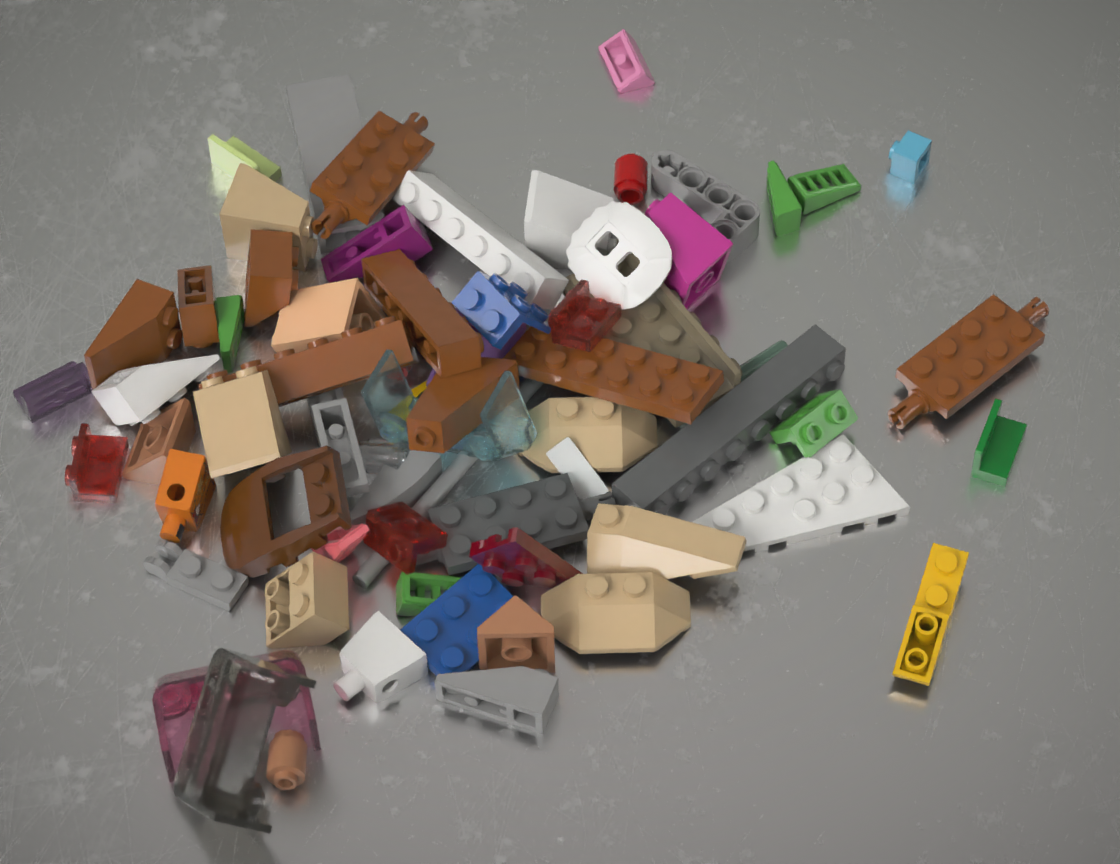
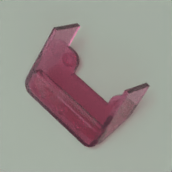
M280 650L175 672L159 678L153 687L152 701L161 752L169 782L177 781L166 720L179 718L190 710L277 692L288 695L301 692L313 750H321L314 707L301 657L293 651Z

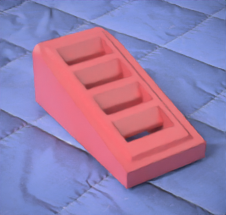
M363 523L352 525L347 531L342 527H337L327 534V544L316 551L312 549V551L340 563L353 553L370 529Z

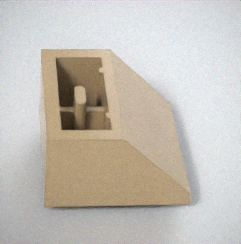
M311 552L265 584L266 647L278 649L326 645L349 630L347 566L316 552Z

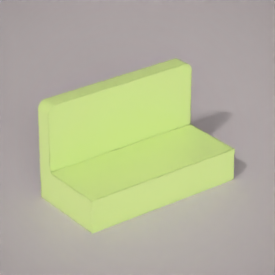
M214 134L207 138L211 163L232 178L235 176L239 163L247 164L275 182L282 177L281 167L236 137L232 136L226 142Z

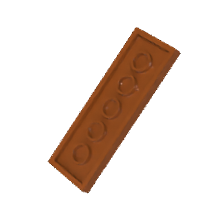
M551 323L549 324L554 329L549 334L530 326L503 357V359L517 360L518 376L687 424L693 423L724 383L723 370Z

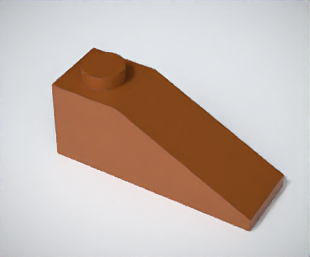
M208 265L178 269V307L185 347L193 346L195 348L209 347L213 343L219 342L212 267Z

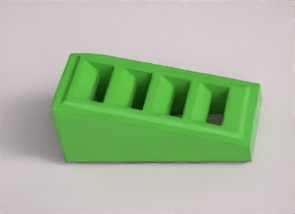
M774 160L770 161L767 168L766 186L774 231L777 236L800 230L802 207L778 164Z
M844 164L799 173L787 179L789 186L802 207L803 215L861 190V184ZM842 176L846 183L842 184L838 177ZM832 181L835 186H830L828 182Z
M241 295L218 297L214 300L223 369L227 370L228 373H232L234 370L245 321L243 297Z
M402 571L396 584V615L417 616L440 596V590L447 591L462 577ZM410 591H415V597L410 596ZM425 591H430V598H425Z

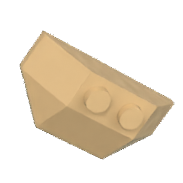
M596 397L548 398L514 420L515 453L521 457L525 456L532 463L550 473L560 472L546 453L566 437L573 441L595 472H623L658 447L657 420L654 415Z
M653 572L577 574L541 595V616L554 626V637L579 654L656 652L682 631L684 632L691 627L689 591Z

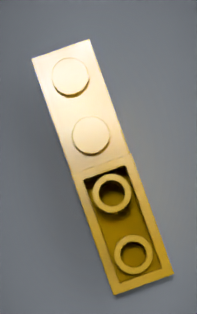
M936 543L932 544L892 676L927 686L930 685L958 599L969 552Z

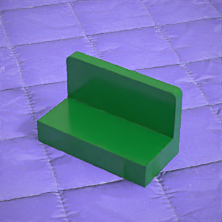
M995 398L975 450L971 477L1006 487L1025 436L1027 424L1000 416L1003 400Z

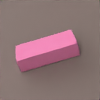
M624 29L598 46L620 94L650 87L655 84L636 41Z

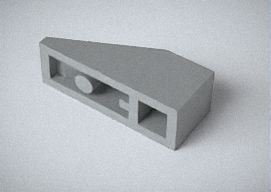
M517 666L437 674L435 678L436 700L543 734L559 698L558 677L553 676L544 669Z

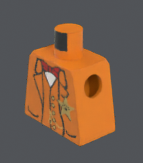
M175 449L169 450L155 500V507L163 523L159 534L162 539L179 543L184 530L197 532L200 529L216 488L214 478L211 479L205 455Z

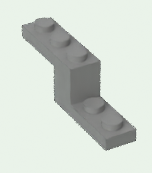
M342 388L307 398L318 446H329L340 453L347 497L370 492L347 398L343 396Z

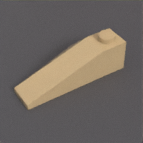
M598 503L587 533V574L653 572L669 581L670 578L687 575L696 579L735 572L738 570L747 540L744 536L634 506Z

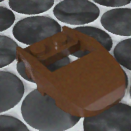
M323 446L276 458L250 474L231 490L225 500L220 523L223 555L230 569L254 578L269 573L271 567L280 564L287 568L298 562V556L308 549L312 548L316 551L327 544V534L340 526L346 531L352 527L340 453L329 446ZM300 469L303 471L311 523L274 539L266 483H274L286 477V473Z

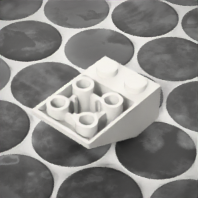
M216 354L119 370L91 392L116 426L123 424L133 426L139 422L146 424L161 413L158 408L167 400L169 403H172L181 398L187 392L186 385L193 380L199 382L206 378L207 375H210L214 371L211 366L221 358Z

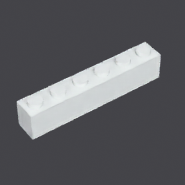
M407 171L393 198L394 201L401 206L405 205L418 220L486 274L492 276L493 273H496L509 284L513 281L528 293L525 299L530 304L535 303L542 309H554L569 282L566 277L435 175Z

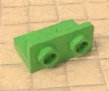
M841 389L819 393L769 433L776 444L791 442L792 445L796 444L802 455L807 458L814 455L857 421L858 416Z

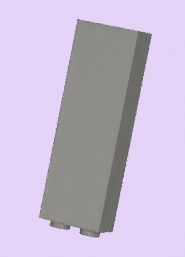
M350 74L286 85L293 130L311 212L315 219L324 211V204L320 197L310 192L312 182L363 128ZM383 209L368 226L357 219L339 224L327 239L320 238L321 234L326 230L323 228L317 235L320 253L332 252L384 218Z

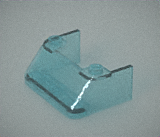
M386 349L360 393L380 435L391 443L409 444L406 417L419 398L414 397L393 350ZM504 371L482 409L480 417L483 423L447 452L476 457L489 462L498 461L531 448L537 437V431L511 371Z

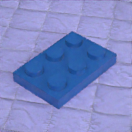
M477 564L401 628L400 631L426 653L427 666L435 676L437 674L471 671L479 664L477 628L513 596L491 573L484 571L482 566Z

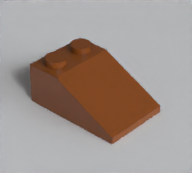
M136 279L84 354L92 390L119 370L162 363L168 358L173 349L179 347L183 338V332L180 326L179 310L176 306L174 292Z

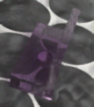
M71 361L13 390V395L30 422L34 423L92 393V386L85 364L83 362L76 364L75 361Z

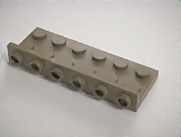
M616 239V246H617L618 243H619V239ZM630 253L618 265V271L624 277H628L639 266L640 260L633 253ZM574 273L566 277L569 282L562 292L563 295L599 337L723 370L724 383L700 414L741 383L742 370L738 362L726 355L718 339L705 331L698 316L694 312H689L682 304L678 293L674 289L670 290L664 282L645 302L635 308L625 310L610 308L597 300L591 293L585 290L583 285L576 279ZM668 418L675 428L684 424V422Z

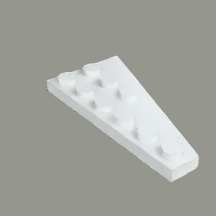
M842 434L830 441L811 457L799 459L692 522L744 536L747 540L744 551L754 549L756 553L768 550L769 545L786 541L787 545L842 532L843 527L862 522L865 526L878 523V518L891 515H896V518L909 515L910 506L848 438Z

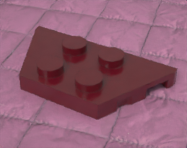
M518 527L509 529L508 538L502 540V535L495 534L489 536L488 539L471 543L469 558L480 564L484 571L493 573L501 578V582L505 585L515 587L530 585L554 588L577 574H583Z

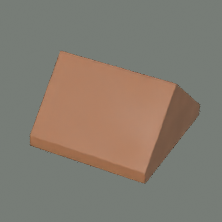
M183 398L161 409V413L146 424L141 422L122 472V477L127 480L160 485L169 450L175 449L189 452L196 433L189 400Z
M513 596L477 628L480 670L524 666L555 673L554 626L518 596Z

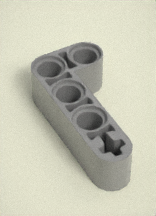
M661 150L652 156V188L664 197L670 192L673 193L733 243L726 263L735 260L757 239L759 235L760 207L755 201L674 151Z

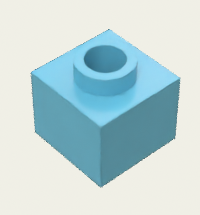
M908 130L901 141L896 140L890 149L888 156L892 160L890 174L914 184L929 163L932 140Z

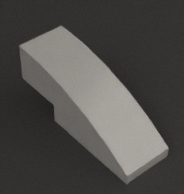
M411 450L398 469L385 464L369 485L370 492L363 493L350 511L351 524H366L370 529L366 535H369L408 512L442 474L441 455L434 452Z

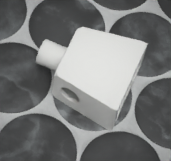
M377 611L342 648L339 655L341 668L345 675L333 685L336 692L345 701H349L362 690L374 702L381 703L428 675L427 656L381 612Z

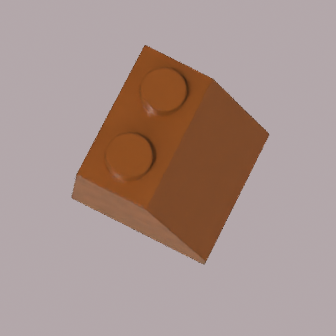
M251 229L245 280L244 327H253L289 305L291 290L297 291L299 270H294L292 267L298 266L299 247L292 246V232Z

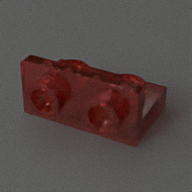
M581 279L572 290L568 291L566 297L557 307H554L550 312L548 325L552 331V343L591 352L622 317L621 305L608 302L602 298H590L589 281Z
M81 423L79 435L73 436L72 465H67L65 469V485L70 486L74 501L117 503L122 480L121 475L124 470L129 447L127 437L92 435L89 424Z
M402 501L367 511L365 524L370 530L363 538V542L407 575L415 572L417 555L427 554L430 551L446 547L448 534Z

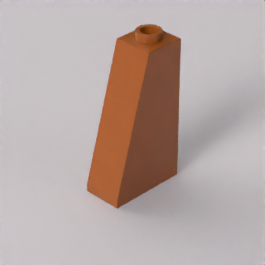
M481 357V368L441 378L436 372L406 417L409 450L445 453L517 396L520 392L517 360Z

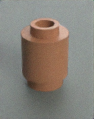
M281 730L274 735V739L269 743L266 777L278 789L291 790L305 781L308 746L300 732Z

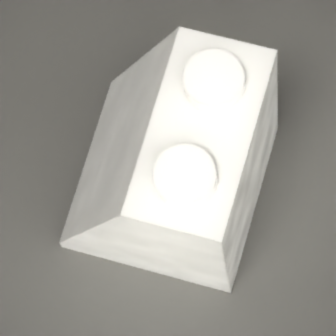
M532 170L524 218L525 246L551 267L570 269L568 267L569 260L566 250L571 244L572 234L581 227L583 221L589 218L596 208L607 206L613 201V198L542 171ZM608 233L597 245V250L603 256H607L616 247V238H611L612 233Z

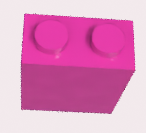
M670 192L661 201L659 199L654 200L645 211V216L652 220L669 242L672 251V264L664 283L670 290L674 289L678 293L682 304L688 310L720 280L733 243Z

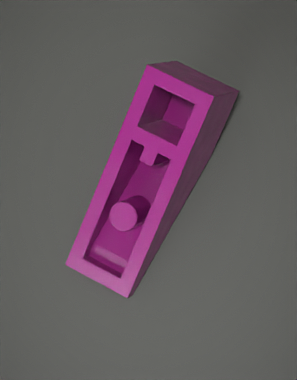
M402 205L320 260L327 281L332 283L362 278L361 259L400 249L409 260L416 261L433 250L425 227L405 205Z

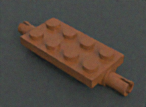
M378 111L312 182L310 192L320 197L324 204V211L311 224L314 234L318 235L325 228L326 230L321 234L320 238L327 239L339 224L354 219L367 226L396 194L407 171H416L433 152L435 143L420 135L428 127V120L425 116L422 115L415 122L420 113L413 112L403 124L381 111Z
M994 294L896 369L895 378L906 386L908 397L887 412L890 422L894 425L900 420L896 427L903 429L921 413L927 414L928 412L937 411L946 419L952 416L1044 343L1045 334L1034 325L1042 318L1048 316L1049 308L1047 304L1043 301L1036 306L1041 299L1034 297L1028 304L1016 312Z

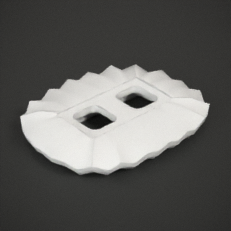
M611 201L607 206L596 208L592 215L583 221L581 227L572 234L571 244L566 250L569 260L568 267L575 274L576 279L597 300L614 309L626 310L635 308L645 302L662 285L671 270L672 251L663 233L650 218L627 202ZM608 233H613L619 239V243L607 256H603L597 250V245ZM633 253L640 260V264L628 277H624L618 271V265L628 254Z

